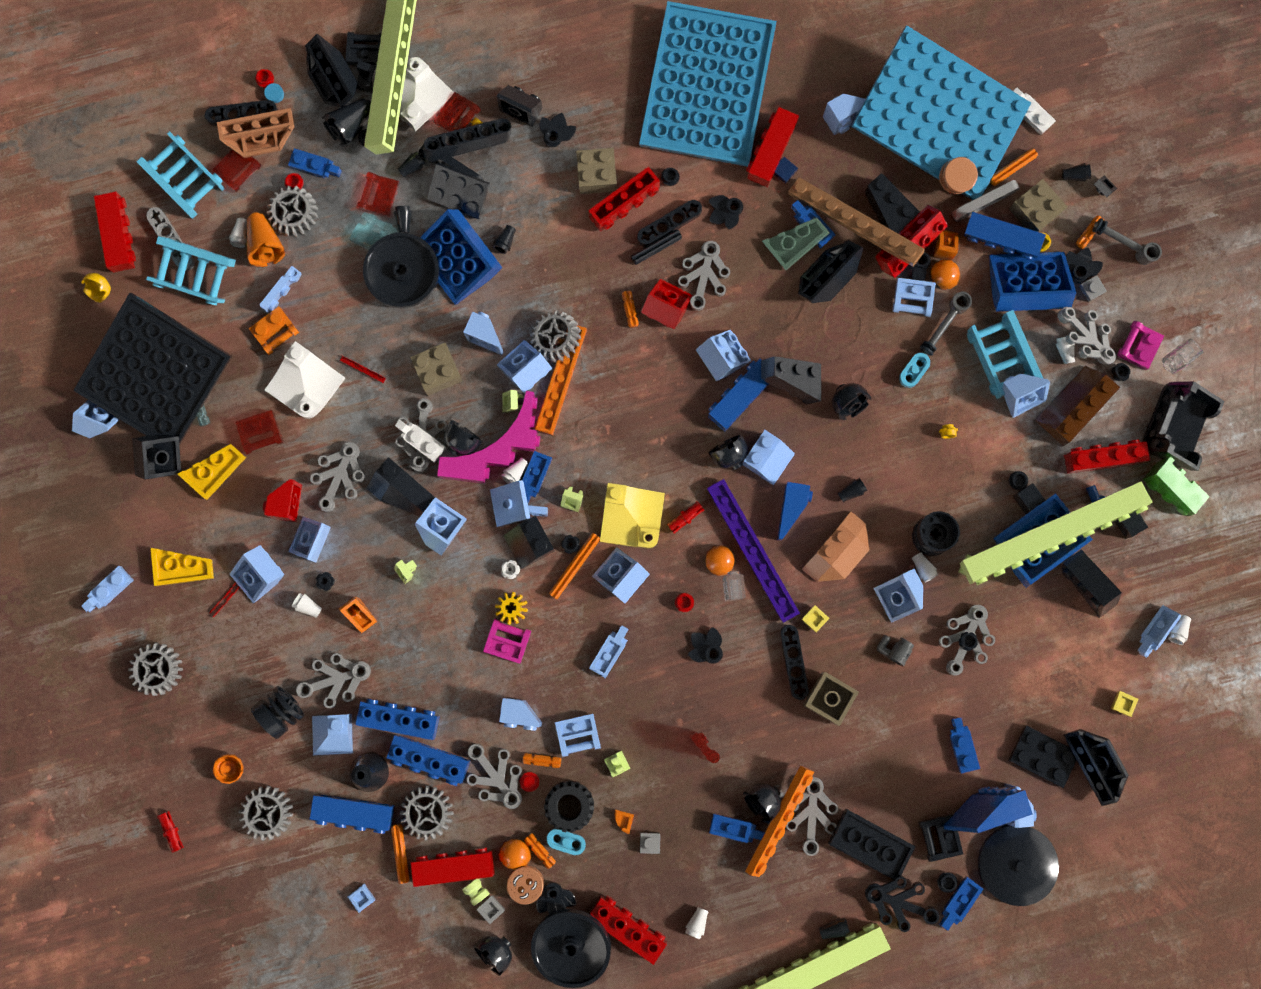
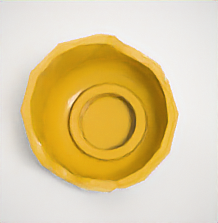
M88 273L81 282L82 284L85 283L84 293L95 302H103L110 294L111 287L109 282L98 273Z

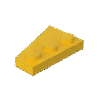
M229 444L210 455L209 458L178 473V475L204 499L208 500L246 457L233 445Z
M151 548L154 586L214 579L211 559Z

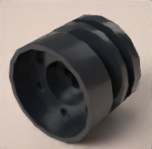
M942 511L932 512L919 520L913 527L912 542L922 554L938 556L954 547L958 542L960 536L959 524L949 513ZM931 532H933V535L936 536L935 539H933V536L930 535Z
M276 686L273 689V693L269 692L267 694L270 704L260 700L251 708V712L268 734L275 739H279L288 731L285 721L295 725L297 723L296 719L301 720L304 717V713L291 694L280 686Z

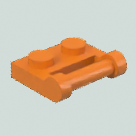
M279 306L249 328L268 355L272 354L275 348L291 336L299 334L297 328ZM286 326L289 328L269 344L266 342Z

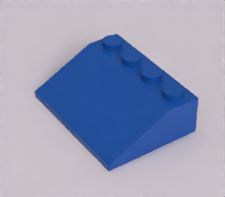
M447 209L420 237L435 252L439 263L438 283L455 305L491 280L503 268L459 210Z
M1064 252L1039 253V256L1032 260L1022 258V254L989 255L992 298L996 312L1072 307L1076 290Z
M1055 493L993 539L999 545L1071 512ZM1081 535L1076 538V542L1068 546L1063 543L1058 546V550L1049 554L1045 551L1040 554V558L1030 562L1027 559L1023 561L1024 565L1012 569V571L1027 588L1093 539L1090 536L1084 538Z
M988 786L978 789L979 793L971 795L943 827L944 830L980 833L1033 815L1025 790H1017L1016 787L1008 789L1007 787L990 788Z

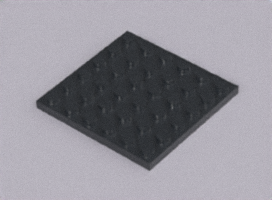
M129 293L73 391L146 436H179L180 445L232 358V355L137 295Z

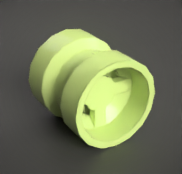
M480 879L473 880L462 889L465 895H469L471 898L470 902L473 906L490 894L486 888L481 886Z

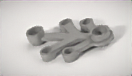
M714 241L705 242L702 245L701 252L691 258H685L682 263V267L685 270H691L695 263L704 259L703 266L686 276H680L678 279V285L681 288H686L689 282L700 276L696 295L690 301V306L695 311H700L705 307L703 295L707 279L710 280L715 288L716 296H724L726 292V287L720 283L710 267L713 261L719 269L720 278L727 279L730 275V269L724 265L719 257L720 247ZM712 248L714 252L708 253L707 249ZM689 261L692 265L687 267L685 262ZM726 270L728 274L722 275L721 271ZM682 279L687 280V283L681 284L680 281ZM717 288H722L724 291L718 293ZM699 301L701 306H695L694 302Z
M1064 307L1058 312L1057 317L1061 323L1068 324L1070 322L1082 335L1079 336L1076 332H1071L1065 338L1066 342L1070 345H1085L1079 349V355L1082 358H1097L1104 365L1112 364L1115 361L1116 354L1109 346L1108 334L1111 332V328L1108 324L1104 323L1098 327L1097 331L1101 337V343L1097 339L1095 320L1098 319V314L1096 311L1090 310L1084 315L1088 330L1075 317V310L1073 308ZM1088 345H1092L1096 350H1092Z
M422 398L417 402V410L420 412L419 427L426 432L427 416L432 411L433 405L430 400ZM422 403H427L425 409L421 408ZM406 417L399 418L401 421L406 420V425L410 424L409 420ZM442 419L436 421L435 427L428 434L434 438L440 432H443L447 426L446 421ZM441 422L445 424L442 429L438 428V424ZM398 436L396 444L398 447L403 448L410 456V466L417 472L426 470L429 466V458L418 450L415 452L406 441L403 445H399V440L404 438ZM442 438L436 439L437 441H442L443 445L446 447V443ZM417 459H422L421 465L416 464Z
M347 442L342 445L340 452L330 456L322 455L318 458V464L323 468L328 467L332 462L341 460L338 467L320 474L313 473L310 476V481L314 485H319L322 481L334 477L326 496L322 497L318 502L319 508L324 512H331L335 508L333 498L341 480L346 489L345 496L350 500L357 497L358 493L353 488L346 470L350 462L354 471L353 479L357 482L364 481L365 474L361 471L357 461L360 451L355 443ZM352 448V453L348 455L346 453L347 449ZM326 458L327 463L322 465L321 460ZM358 473H362L361 479H356ZM315 476H319L318 482L313 481ZM353 490L354 495L349 497L348 492ZM328 500L329 505L327 507H323V502Z
M974 605L969 609L967 615L948 619L946 625L950 630L957 629L961 624L970 623L966 630L950 636L940 637L939 645L944 648L949 647L961 638L960 635L963 632L975 634L977 626L983 636L982 643L985 646L994 645L995 637L989 633L985 623L988 617L986 608L982 605ZM976 611L981 612L980 618L975 616ZM952 620L956 622L954 628L950 626V621ZM987 637H990L992 640L990 644L986 643ZM944 638L948 639L947 645H943L942 640ZM978 642L977 647L972 648L975 654L974 659L978 664H984L987 662L988 657L986 653L982 652ZM959 647L954 660L949 661L946 665V670L950 675H959L963 671L962 661L967 652L963 647ZM980 654L984 656V660L982 662L978 660V656ZM954 664H957L959 667L957 671H954L952 668Z
M334 653L331 656V662L334 665H342L351 671L341 673L326 665L323 660L317 659L313 661L312 668L315 671H322L331 677L312 684L302 682L297 686L296 693L301 698H308L313 694V691L334 685L329 696L323 702L326 708H333L337 703L336 698L344 682L352 679L348 690L342 694L344 701L351 702L355 698V691L360 681H364L370 676L371 668L366 662L353 663L343 658L340 653ZM336 655L340 657V661L338 663L334 661V657ZM317 662L322 664L320 669H317L315 666ZM361 667L364 668L363 675L358 673V669ZM305 686L309 688V692L307 694L303 693V688ZM348 692L352 695L350 700H347L345 697ZM328 699L333 700V704L331 706L327 705Z
M480 744L471 745L468 749L469 757L473 760H478L491 778L480 777L472 773L468 775L467 783L471 786L479 784L498 787L502 793H490L488 789H483L479 792V799L481 801H500L509 809L517 808L522 801V796L517 790L522 768L519 765H513L510 768L512 777L509 788L504 780L510 752L507 749L499 751L497 772L484 756L483 746ZM475 748L480 749L479 755L473 753ZM505 751L507 753L506 759L501 758V752ZM514 767L519 768L518 774L512 772ZM470 776L476 777L475 783L470 782ZM482 792L488 793L487 799L481 797ZM510 795H514L516 797L515 802L509 801Z
M813 777L811 784L815 783L817 785L816 790L812 791L810 785L807 786L803 793V799L799 803L801 804L809 797V805L790 821L795 823V827L789 829L788 824L786 825L787 830L791 832L796 831L798 825L808 817L807 840L804 841L802 848L809 856H814L819 851V845L815 841L816 817L823 824L828 834L832 835L836 828V824L830 822L817 807V797L826 806V811L829 814L833 815L838 812L837 804L823 792V782L817 777ZM797 804L794 811L798 810L799 804ZM835 805V811L830 812L829 806ZM829 825H834L832 832H829L827 829ZM809 843L814 845L812 850H807Z

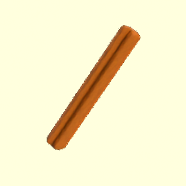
M594 533L589 536L549 592L550 596L554 599L560 597L600 541L599 536Z

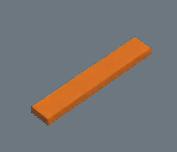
M577 326L581 330L578 333L581 339L576 340L579 343V346H574L576 353L570 351V358L564 356L563 361L557 358L535 426L536 431L552 436L554 434L586 335L587 328Z

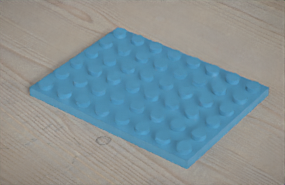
M667 1L639 146L748 167L777 21Z
M906 25L851 127L939 179L942 166L947 161L956 157L970 159L977 168L978 177L975 185L962 194L975 200L983 195L1031 102Z

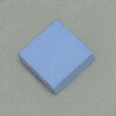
M528 505L530 515L548 516L547 507Z
M365 884L347 896L358 913L376 900Z

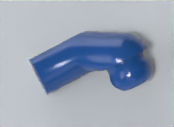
M1096 485L1086 488L1092 503L1105 498V496L1099 495Z

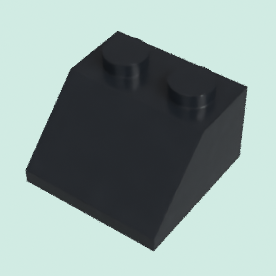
M507 85L496 96L500 112L533 127L542 110V101L538 96L534 94L529 95L524 93L521 88Z
M150 435L132 438L135 476L146 480L177 475L181 472L179 436Z
M536 515L503 535L521 569L555 552Z

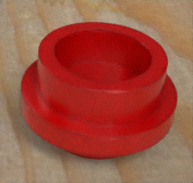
M267 69L259 70L255 76L256 83L260 87L266 88L269 84L274 83L273 73Z
M291 173L285 178L286 188L291 186L293 190L295 186H298L300 190L302 189L304 181L299 174Z
M681 593L675 599V606L681 612H689L694 606V599L688 593Z
M533 772L523 774L520 779V786L526 792L535 791L540 783L539 777Z

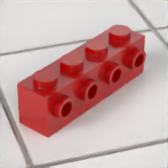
M781 107L778 108L776 113H772L769 119L771 125L769 129L765 128L761 137L763 139L762 145L758 144L755 149L754 155L756 158L754 162H749L746 169L749 172L747 179L768 188L797 125L799 115Z
M648 166L589 209V218L600 232L604 229L608 230L614 225V221L626 217L629 214V210L641 206L644 203V199L648 196L653 197L656 195L660 188V180Z
M116 191L94 196L106 268L113 273L135 268L136 256L131 248L133 239L128 231L130 221L125 214V208H127L125 198L121 197Z
M927 205L898 234L925 249L948 225L940 210ZM883 249L875 256L882 271L893 278H896L909 265Z
M1137 439L1127 441L1128 444L1125 445L1115 442L1108 444L1109 447L1103 448L1102 445L1090 446L1088 450H1083L1082 447L1072 448L1071 452L1064 455L1067 474L1143 464L1150 461L1147 442H1140Z
M477 848L474 853H467V850L456 851L455 855L450 856L447 853L435 854V858H428V855L417 856L416 860L411 862L413 887L488 878L495 875L492 850L487 851V848Z
M601 895L589 914L600 921L610 935L654 965L667 946L666 936L658 930L655 932L648 928L650 925L644 920L633 918V913L627 908L623 907L621 909L616 906L617 902L607 895L605 898Z

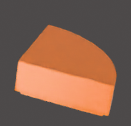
M615 809L614 815L618 827L623 832L629 834L634 814Z

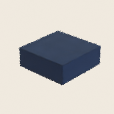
M783 157L774 175L786 184L798 171V167Z

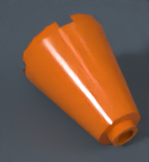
M252 213L247 218V259L249 263L256 267L268 266L267 263L273 262L276 264L280 262L285 256V249L265 215Z

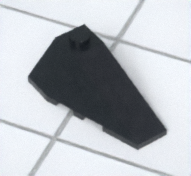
M389 457L376 470L366 488L380 501L419 517L435 498Z

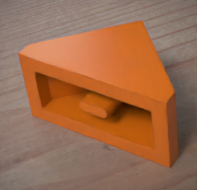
M943 230L938 235L933 257L952 261L958 253V233Z
M354 596L339 608L361 633L377 622L358 597Z

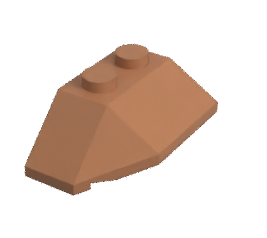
M291 108L217 122L220 141L242 157L247 158L281 151L294 129V121Z
M850 512L802 570L816 582L845 579L869 551L866 523Z

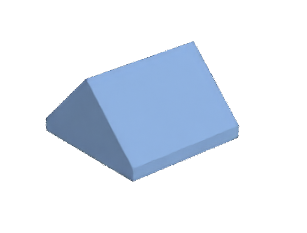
M303 516L288 552L317 562L331 527Z

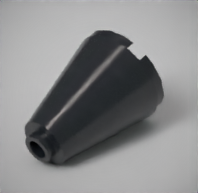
M362 98L322 116V119H325V122H323L324 127L334 140L338 139L342 142L339 144L340 146L347 147L366 125L369 119L371 101Z
M376 753L359 755L350 767L352 783L357 789L364 792L379 790L386 784L389 777L387 761Z

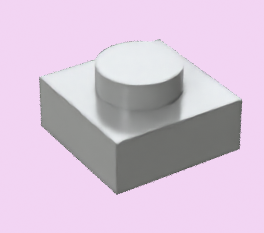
M1098 276L1079 286L1088 302L1107 292Z
M641 832L640 853L660 854V833Z
M491 895L477 908V911L491 924L505 909Z

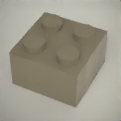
M614 148L576 151L580 194L614 192L617 190Z
M1042 179L1017 199L1009 210L1025 228L1040 232L1060 216L1068 206Z
M446 342L410 357L424 391L428 396L463 381Z
M821 672L803 706L836 726H840L859 691L827 672Z

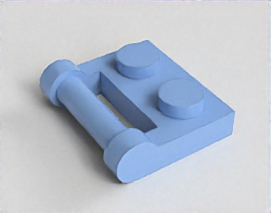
M897 278L892 312L918 313L931 317L936 283ZM901 298L924 301L926 306L901 304Z
M594 714L555 722L562 757L578 751L601 748ZM592 734L593 740L566 746L565 740Z

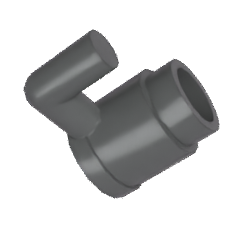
M884 635L877 646V651L887 656L894 663L904 667L913 652L914 645L906 639L900 638L892 650H890L886 646L891 638Z

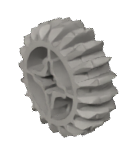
M288 186L287 191L280 188L281 193L274 192L275 199L270 198L269 200L272 204H267L269 209L267 216L270 217L268 221L270 224H273L272 227L275 230L278 229L280 234L285 232L286 236H290L293 233L297 237L298 231H300L304 235L305 228L307 230L311 229L309 224L315 225V221L312 218H318L317 213H315L318 211L315 199L312 198L310 193H306L304 188L300 190L298 186H295L293 190L291 186ZM303 201L306 204L305 214L301 211ZM280 208L284 211L282 221L279 219Z
M548 311V317L542 315L543 320H536L538 325L537 327H532L535 332L530 334L533 338L531 344L534 346L533 348L542 354L545 360L549 361L551 359L553 362H556L558 358L560 361H563L564 356L570 358V351L576 353L574 346H579L576 340L581 339V336L578 334L581 330L577 327L578 323L571 315L567 316L566 312L560 314L559 311H555L553 315L552 312ZM561 324L567 325L568 333L562 331ZM543 340L549 342L550 349L545 348Z
M154 643L153 646L147 644L146 649L141 647L139 649L140 654H133L136 660L129 661L134 665L133 668L128 669V671H133V675L129 676L130 679H135L132 685L138 686V691L144 690L145 695L151 693L152 696H157L158 692L160 695H164L166 690L172 691L171 685H178L175 679L182 678L178 674V671H183V668L178 667L182 660H176L179 654L173 653L174 649L172 647L167 649L166 644L161 646L159 643ZM156 653L162 655L160 658H157L154 662L152 660L147 659L149 656ZM167 663L169 664V673L166 671ZM143 666H144V668H145V670H146V673H145L144 676H143V671H142V670H143ZM153 666H158V673L153 672L155 671ZM157 677L164 679L159 685L154 686L150 684Z
M267 786L265 790L263 787H259L258 792L254 789L251 791V795L245 796L247 802H241V806L245 807V809L239 810L240 814H244V817L239 818V821L245 820L246 824L242 825V828H249L247 831L248 835L254 832V839L260 836L262 841L266 840L267 837L269 840H272L274 835L279 837L281 836V831L285 832L287 830L284 824H291L287 817L293 816V813L288 812L293 806H287L286 803L290 801V798L283 799L285 792H281L278 795L279 788H274L272 791L271 786ZM261 797L271 798L276 804L270 806ZM256 802L257 813L252 817V808ZM273 808V810L269 811L267 816L260 817L261 815H263L265 810H270ZM280 809V819L276 824L275 813ZM259 821H263L266 825H269L271 829H263L259 827L256 823Z
M430 786L425 787V792L422 787H418V794L412 790L410 793L413 798L406 796L405 800L408 803L401 804L403 808H406V810L400 811V815H406V818L401 819V823L407 821L408 825L404 827L405 830L410 827L412 828L409 835L412 836L415 832H418L416 839H420L422 834H424V840H428L429 834L432 839H435V832L441 836L443 835L441 828L448 830L449 827L445 822L451 823L452 819L448 818L447 815H453L454 811H448L447 808L452 807L453 804L449 803L446 805L445 802L449 800V796L443 799L441 797L444 794L443 790L436 794L437 787H434L432 792H430ZM420 797L433 798L428 805L416 801ZM437 803L440 804L442 809L441 819L435 813ZM412 807H415L419 815L416 823L412 818ZM431 807V816L422 819L424 817L423 813H425L422 811ZM425 821L438 825L432 829L420 827Z

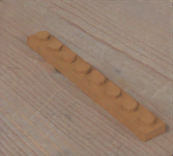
M800 177L788 191L789 195L812 207L814 210L914 267L924 253V248Z

